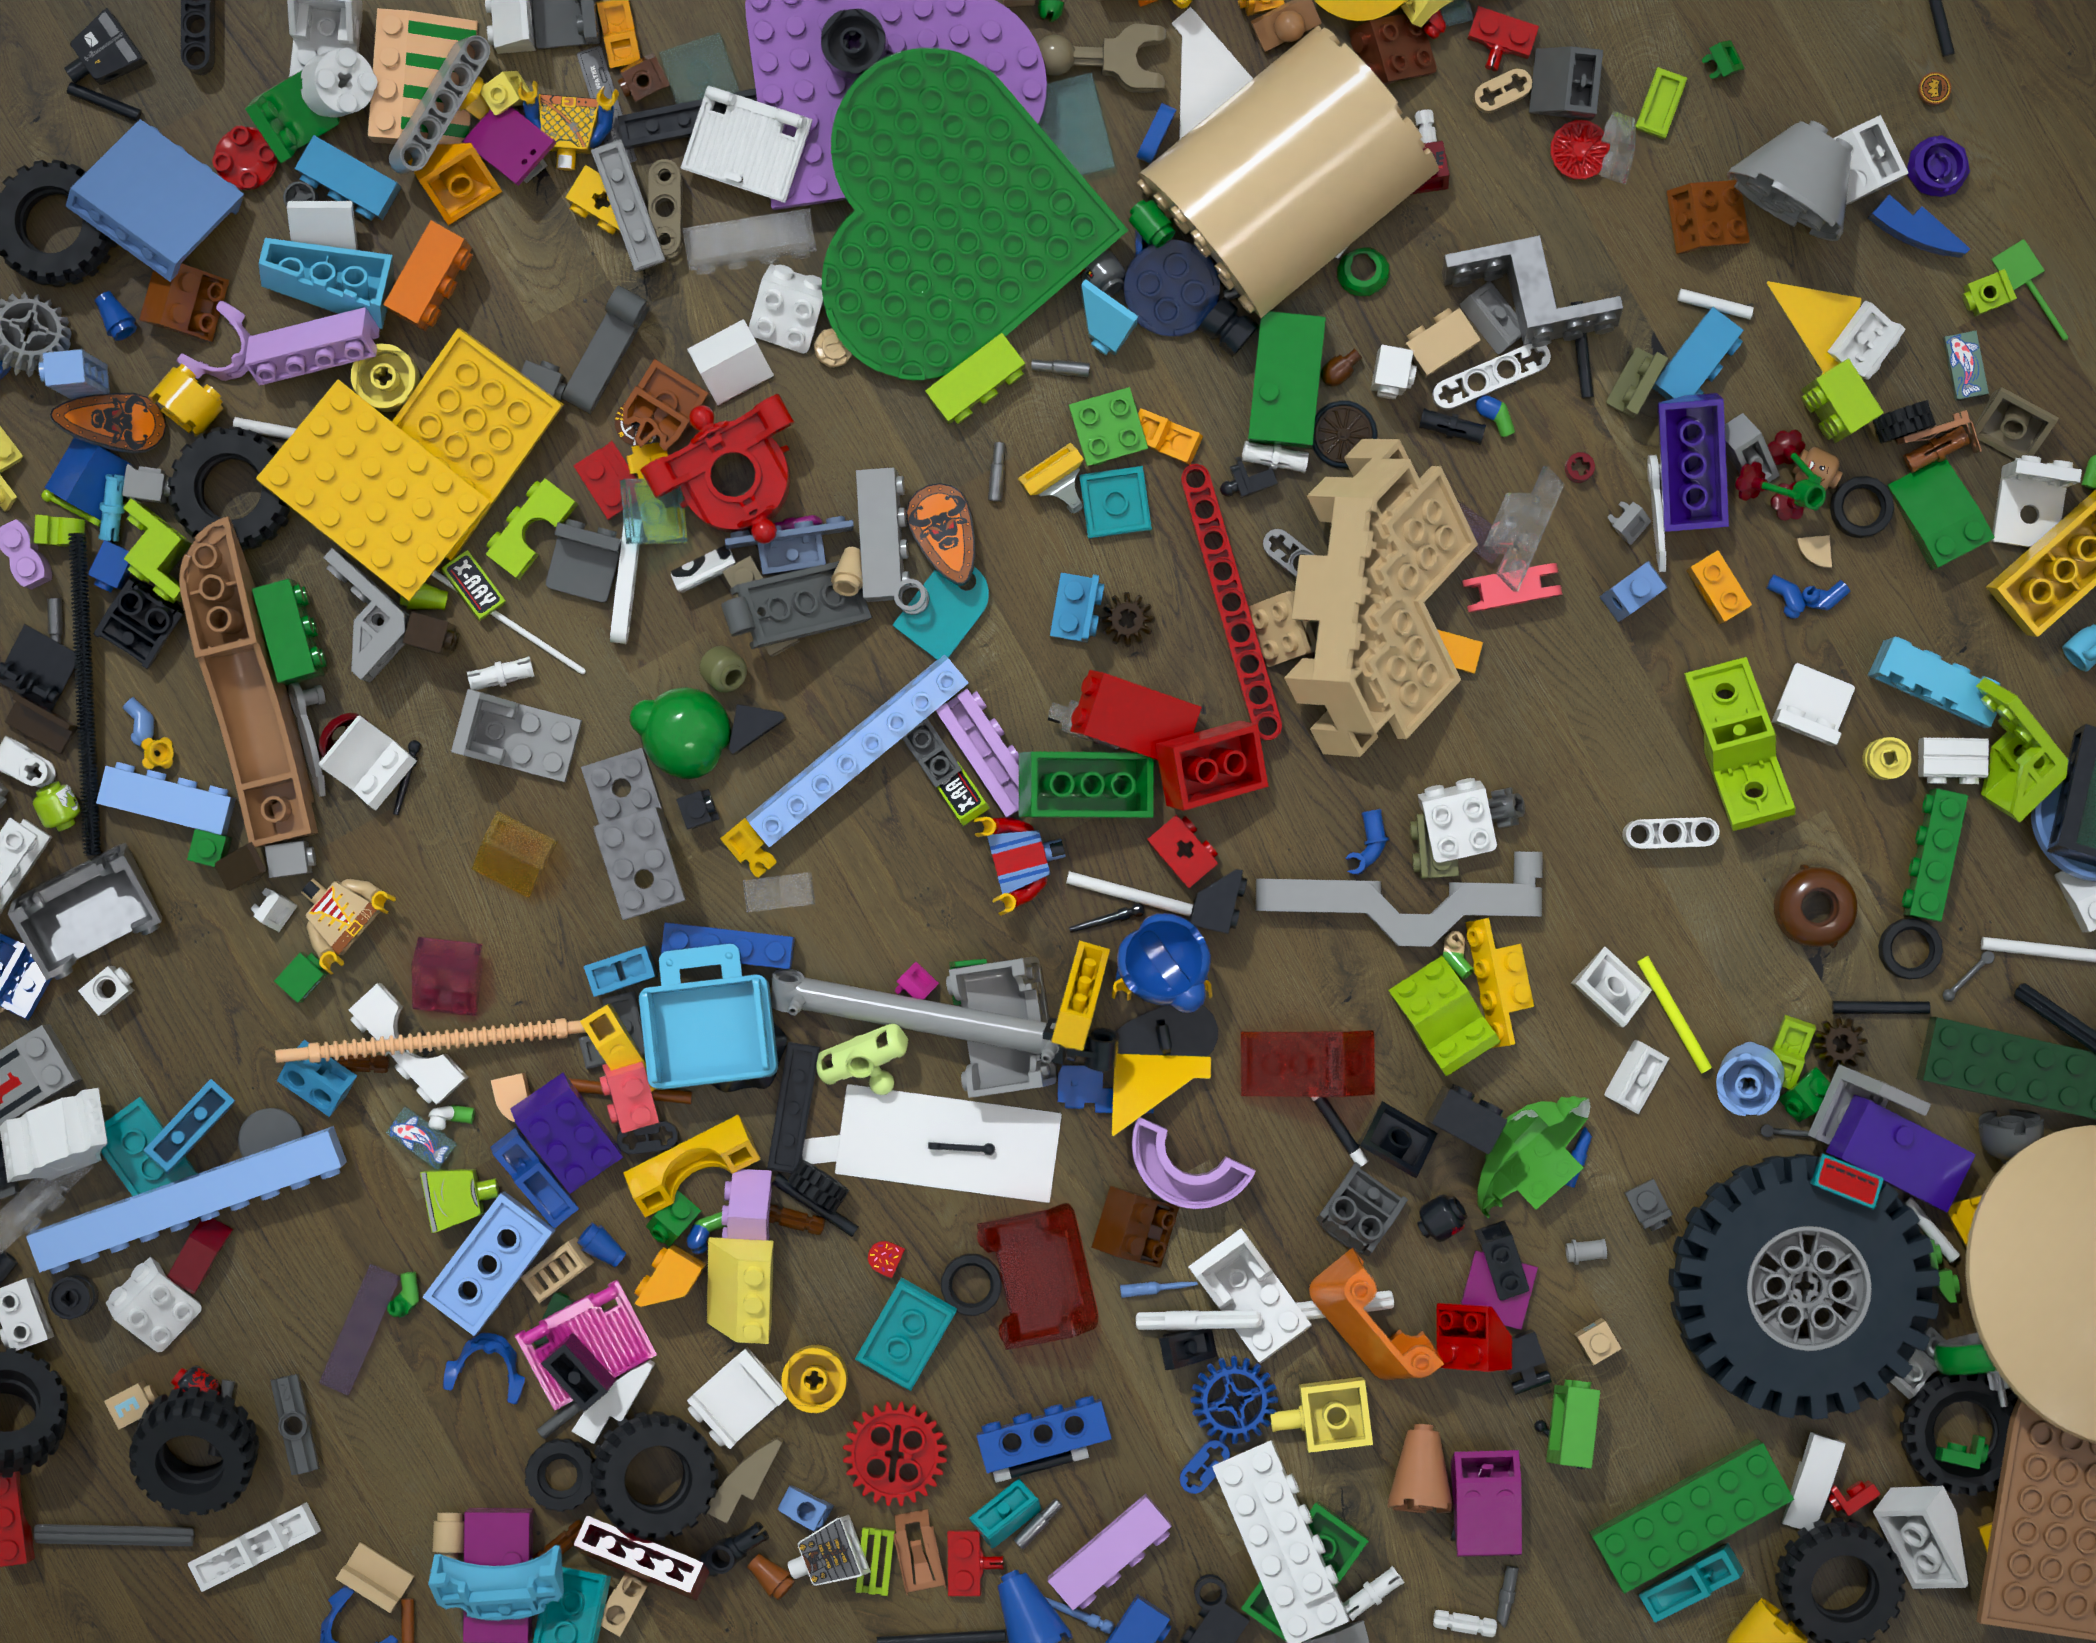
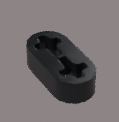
M659 1121V1123L633 1130L634 1135H645L646 1141L635 1144V1149H631L628 1143L624 1144L623 1138L627 1137L629 1132L622 1133L620 1130L617 1136V1144L627 1154L663 1151L672 1148L677 1143L679 1132L673 1123ZM665 1126L666 1131L672 1132L673 1138L667 1140V1145H662L660 1139L650 1140V1134L659 1133L660 1127Z

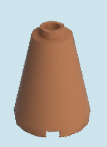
M1415 1424L1414 1430L1407 1431L1388 1499V1508L1413 1513H1426V1511H1432L1433 1508H1436V1513L1452 1512L1453 1504L1440 1432L1433 1431V1425Z

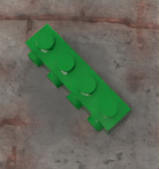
M1937 788L1930 789L1929 794L1925 795L1922 804V813H1925L1922 826L1919 825L1915 837V844L1918 845L1916 857H1912L1908 870V875L1911 876L1909 889H1905L1902 897L1903 915L1933 922H1942L1968 795Z

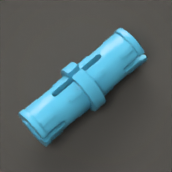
M106 474L104 500L99 506V510L102 511L98 538L106 541H111L112 538V541H119L121 515L125 513V509H123L124 496H122L125 476L114 474V477H112V474Z

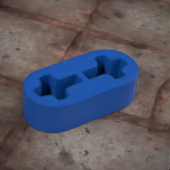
M1164 103L1160 105L1136 158L1149 164L1153 162L1177 109Z
M1219 1439L1208 1440L1182 1468L1179 1479L1185 1491L1193 1494L1200 1493L1216 1477L1212 1466L1230 1457V1452L1225 1442H1220ZM1218 1446L1222 1447L1221 1455L1223 1459L1221 1461L1214 1459L1207 1466L1204 1462L1210 1456L1207 1451L1208 1448L1216 1449ZM1202 1466L1205 1469L1200 1475L1202 1483L1199 1486L1195 1483L1191 1486L1187 1485L1188 1477L1186 1473L1189 1471L1195 1473Z

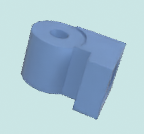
M789 1485L777 1509L808 1529L817 1531L824 1526L834 1505L814 1497L804 1490Z

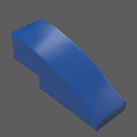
M1890 194L1867 218L1896 239L1924 251L1961 258L1970 250L1966 244L1923 206L1912 215Z
M516 1127L491 1146L494 1157L511 1175L514 1183L553 1229L579 1210V1207Z

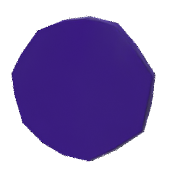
M1942 135L1925 139L1910 152L1907 176L1920 193L1937 197L1955 194L1970 173L1965 148Z

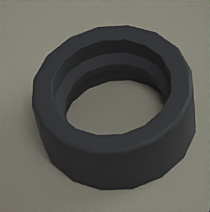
M1868 476L1853 477L1841 484L1832 495L1830 503L1831 519L1837 529L1847 536L1858 539L1871 537L1885 529L1891 521L1894 511L1893 496L1887 486L1878 479ZM1864 488L1871 490L1880 500V514L1875 522L1870 525H1854L1844 514V500L1855 489Z
M1916 918L1901 919L1890 924L1882 933L1878 945L1879 958L1885 969L1894 976L1903 979H1919L1929 975L1940 964L1943 954L1942 940L1937 930L1928 922ZM1905 930L1920 932L1929 943L1927 959L1923 964L1915 968L1901 966L1892 955L1894 939Z
M964 1254L956 1257L946 1266L941 1278V1292L945 1302L957 1308L956 1312L962 1315L977 1316L989 1311L997 1303L1001 1294L1002 1278L997 1266L989 1258L980 1254ZM966 1266L982 1268L990 1279L988 1295L982 1301L975 1304L961 1301L955 1295L952 1288L955 1274Z

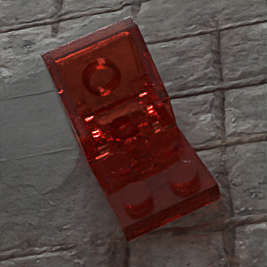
M1374 1030L1241 1032V1096L1347 1097L1375 1095Z

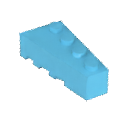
M265 238L258 263L262 287L338 314L366 307L378 327L383 329L387 308L383 304L392 290L395 279L393 255Z
M1895 636L1883 641L1868 676L1980 727L1989 728L1992 726L1997 712H1991L1982 703L1981 698L1983 695L1976 687L1985 676L1979 679L1970 674V669L1956 663L1951 665L1941 660V656L1928 650L1922 651L1902 638ZM1986 677L1987 679L1991 680L1992 682H1994V683H1996V684H1998V685L2000 686V683H1999V682H1997V681H1995V680H1993V679H1991V678Z

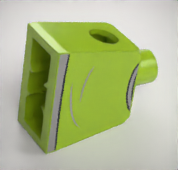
M476 1169L427 1170L420 1172L432 1233L484 1214L482 1201L494 1199L500 1195L496 1178L479 1182Z

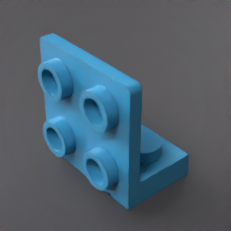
M1067 573L1060 574L1050 637L1088 643L1089 636H1096L1099 616L1093 615L1094 604L1101 605L1104 584L1098 583L1099 575H1093L1090 578Z

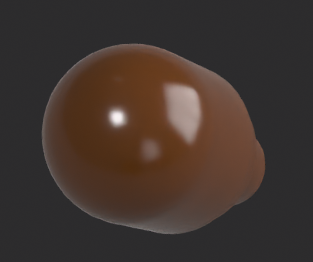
M1355 348L1344 357L1341 354L1337 357L1334 356L1321 370L1323 382L1332 387L1341 385L1352 376L1351 374L1354 372L1352 366L1359 362L1362 356Z

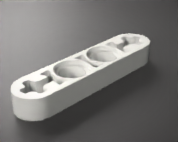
M1527 344L1439 382L1432 393L1433 402L1440 409L1450 410L1538 373L1549 364L1551 358L1550 350L1546 345L1533 347L1532 344ZM1531 349H1535L1537 353L1542 352L1544 354V357L1540 360L1541 365L1537 366L1535 362H1530L1523 366L1527 372L1521 373V365L1515 355L1520 354L1521 360L1526 359L1531 355ZM1502 361L1511 362L1515 367L1513 377L1508 379L1500 377L1497 372L1498 364ZM1475 373L1481 374L1486 382L1484 389L1481 391L1470 389L1467 383L1470 375ZM1461 379L1462 388L1468 397L1462 398V392H1459L1452 397V403H1448L1446 399H1439L1442 387L1446 386L1448 390L1458 388L1459 385L1456 380Z
M625 518L610 632V642L627 644L629 638L642 531L641 521L638 519Z

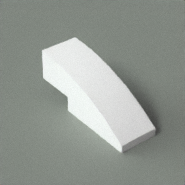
M649 1360L618 1378L610 1390L582 1414L572 1432L594 1444L610 1417L618 1421H622L625 1418L656 1363Z
M1810 1432L1802 1462L1799 1461L1791 1489L1794 1500L1787 1504L1782 1524L1798 1529L1805 1527L1808 1531L1815 1528L1813 1522L1819 1521L1843 1454L1844 1442Z

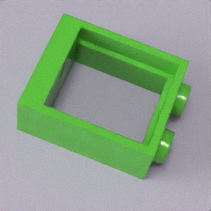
M1565 1379L1564 1386H1554L1546 1462L1592 1468L1600 1390L1591 1389V1382Z

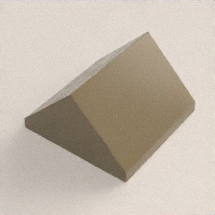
M2001 387L1992 393L1974 429L1978 440L2015 459L2021 458L2022 455L2034 456L2059 418Z

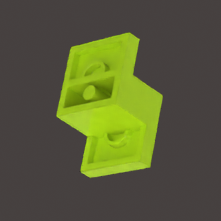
M131 498L123 509L130 513L127 519L140 530H144L145 533L124 557V560L131 564L128 570L141 581L144 580L147 583L152 581L155 584L152 590L164 600L170 601L173 604L176 600L182 602L180 584L169 573L191 547L192 543L146 505Z
M1443 956L1388 990L1407 1017L1419 1040L1446 1077L1501 1042L1495 1031L1483 1017L1469 990Z

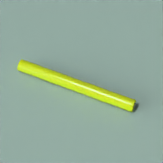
M1649 956L1637 961L1638 965L1700 1073L1708 1071L1712 1068L1710 1062Z

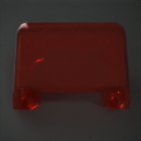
M1069 1203L1044 1207L977 1224V1240L979 1245L988 1253L996 1252L1010 1314L1006 1315L999 1325V1336L1004 1342L1005 1350L1073 1338L1097 1327L1098 1310L1076 1215Z

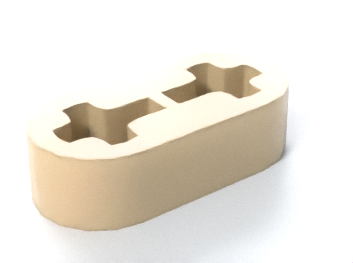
M1517 68L1481 84L1474 93L1473 101L1475 107L1482 113H1492L1523 99L1532 88L1531 76L1527 71ZM1516 76L1518 80L1524 79L1525 83L1522 86V92H1518L1516 88L1506 92L1505 87L1512 83V77ZM1483 90H1487L1489 94L1498 90L1501 95L1494 98V105L1492 106L1488 102L1482 103L1480 101L1484 95Z

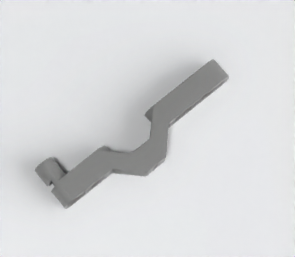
M1514 852L1513 884L1449 882V896L1431 914H1399L1381 895V881L1256 879L1255 911L1366 913L1397 946L1431 947L1464 915L1542 917V887H1535L1536 878H1543V852Z

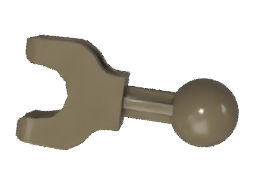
M1132 24L1125 28L1116 38H1104L1102 47L1073 46L1066 37L1057 34L1048 35L1038 42L1047 75H1062L1072 65L1101 66V76H1112L1128 92L1154 93L1165 88L1164 77L1160 73L1143 70L1136 58L1137 51L1142 47L1156 46L1165 40L1166 29L1162 26Z

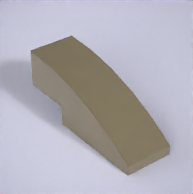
M778 1436L747 1456L719 1486L715 1498H712L708 1504L710 1509L707 1514L727 1523L741 1495L754 1500L784 1439Z

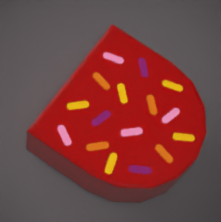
M878 1241L869 1250L868 1262L876 1272L892 1278L905 1248L889 1241Z

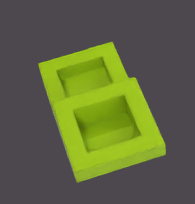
M1784 1015L1772 1051L1778 1056L1785 1070L1782 1087L1791 1089L1797 1083L1803 1069L1805 1055L1815 1033L1816 1026Z

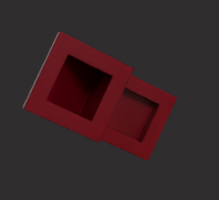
M214 1218L203 1222L200 1220L188 1237L167 1278L195 1295L210 1273L216 1256L231 1236L233 1229Z

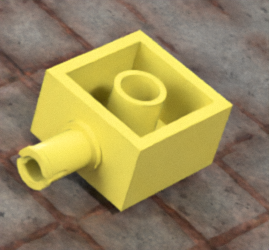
M1363 1377L1299 1384L1301 1399L1299 1409L1279 1411L1270 1415L1272 1432L1299 1428L1305 1431L1306 1448L1309 1453L1373 1445L1366 1384Z

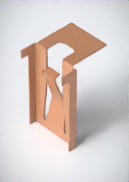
M1967 410L1961 412L1962 418L1959 413L1953 414L1955 421L1896 439L1898 445L1932 439L1940 432L1949 431L1954 427L1965 424L1973 453L1981 452L1973 422L1970 421ZM1967 423H1970L1972 434L1970 433ZM1932 435V436H1931L1930 438H1928V439H1920V438H1923V437Z
M928 1509L895 1515L896 1534H893L906 1595H908L907 1592L943 1585L946 1588L933 1526L930 1527ZM919 1522L924 1541L925 1551L929 1563L931 1565L935 1580H933L928 1562L922 1549L921 1540L910 1541L913 1552L916 1584H913L911 1553L907 1540L905 1525L909 1523Z

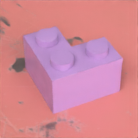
M741 1169L732 1174L731 1182H725L724 1200L729 1201V1206L723 1205L722 1225H727V1227H723L722 1238L769 1241L772 1171Z

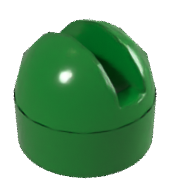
M1039 0L1038 14L1042 20L1046 18L1047 14H1050L1049 21L1054 22L1060 18L1065 3L1060 0Z

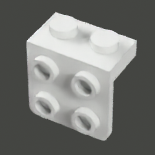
M770 264L761 280L748 327L753 337L800 353H807L811 346L821 308L824 304L822 279L814 275L805 276L793 272L790 267L785 265L775 266Z
M1474 778L1462 779L1456 782V786L1444 788L1443 785L1431 786L1425 789V793L1418 794L1420 808L1424 812L1433 858L1436 862L1441 863L1496 849L1497 842L1486 789L1481 781H1475Z
M151 1256L144 1263L135 1267L131 1277L122 1286L114 1289L109 1296V1300L106 1302L113 1319L156 1352L164 1351L202 1310L201 1304L195 1298L166 1277L160 1264Z

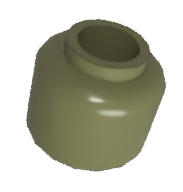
M721 645L713 647L706 652L700 662L699 671L702 678L715 690L728 693L739 688L744 682L747 675V666L744 659L730 647Z

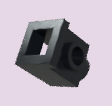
M709 789L700 790L676 799L687 830H692L720 819Z

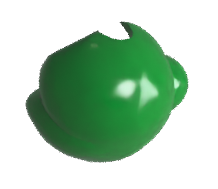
M688 687L670 689L656 697L655 700L646 699L636 703L629 716L630 724L633 730L641 736L644 751L649 759L665 773L681 779L700 778L710 773L718 764L722 750L726 748L731 740V724L726 710L712 695L698 689Z

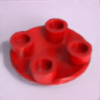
M236 126L225 134L217 144L212 163L218 175L227 182L234 184L239 190H253L264 185L272 177L277 166V157L257 128Z

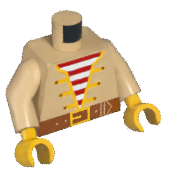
M313 878L304 887L301 894L314 904L305 915L309 920L306 928L312 948L320 958V966L330 975L333 974L330 970L333 962L336 961L343 966L344 961L338 955L345 954L380 912L385 914L389 912L384 909L386 900L389 899L395 902L396 898L368 881L346 879L342 882L334 881L326 890Z

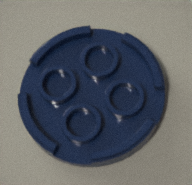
M1171 239L1158 249L1153 244L1148 245L1133 258L1126 271L1123 292L1128 310L1138 316V323L1142 327L1155 334L1176 337L1197 330L1218 302L1220 279L1217 276L1218 272L1214 267V263L1209 256L1204 257L1195 245L1186 241Z

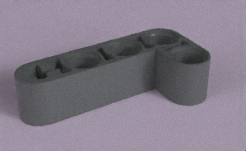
M620 285L616 287L606 305L605 311L607 313L562 394L563 400L588 414L593 412L649 311L650 304L647 300Z

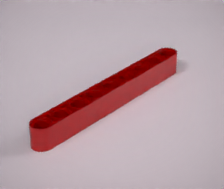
M1191 464L1184 469L1180 479L1189 515L1250 723L1258 724L1262 718H1271L1276 724L1275 732L1272 735H1263L1259 731L1262 741H1271L1281 732L1282 721L1210 474L1203 465ZM1197 471L1203 475L1204 484L1201 487L1193 488L1188 485L1186 476L1190 472ZM1201 502L1209 503L1213 508V515L1208 519L1198 517L1195 512L1197 504ZM1209 533L1218 534L1222 539V546L1216 550L1207 548L1204 543L1205 536ZM1218 564H1226L1231 570L1230 578L1225 581L1218 580L1213 574V568ZM1229 594L1237 596L1240 600L1239 609L1233 612L1227 611L1222 605V599ZM1237 625L1245 626L1249 631L1247 641L1236 642L1231 636L1232 628ZM1245 656L1254 657L1258 662L1256 672L1245 673L1240 667L1241 659ZM1261 687L1266 691L1267 699L1263 704L1257 705L1250 700L1249 692L1252 688Z

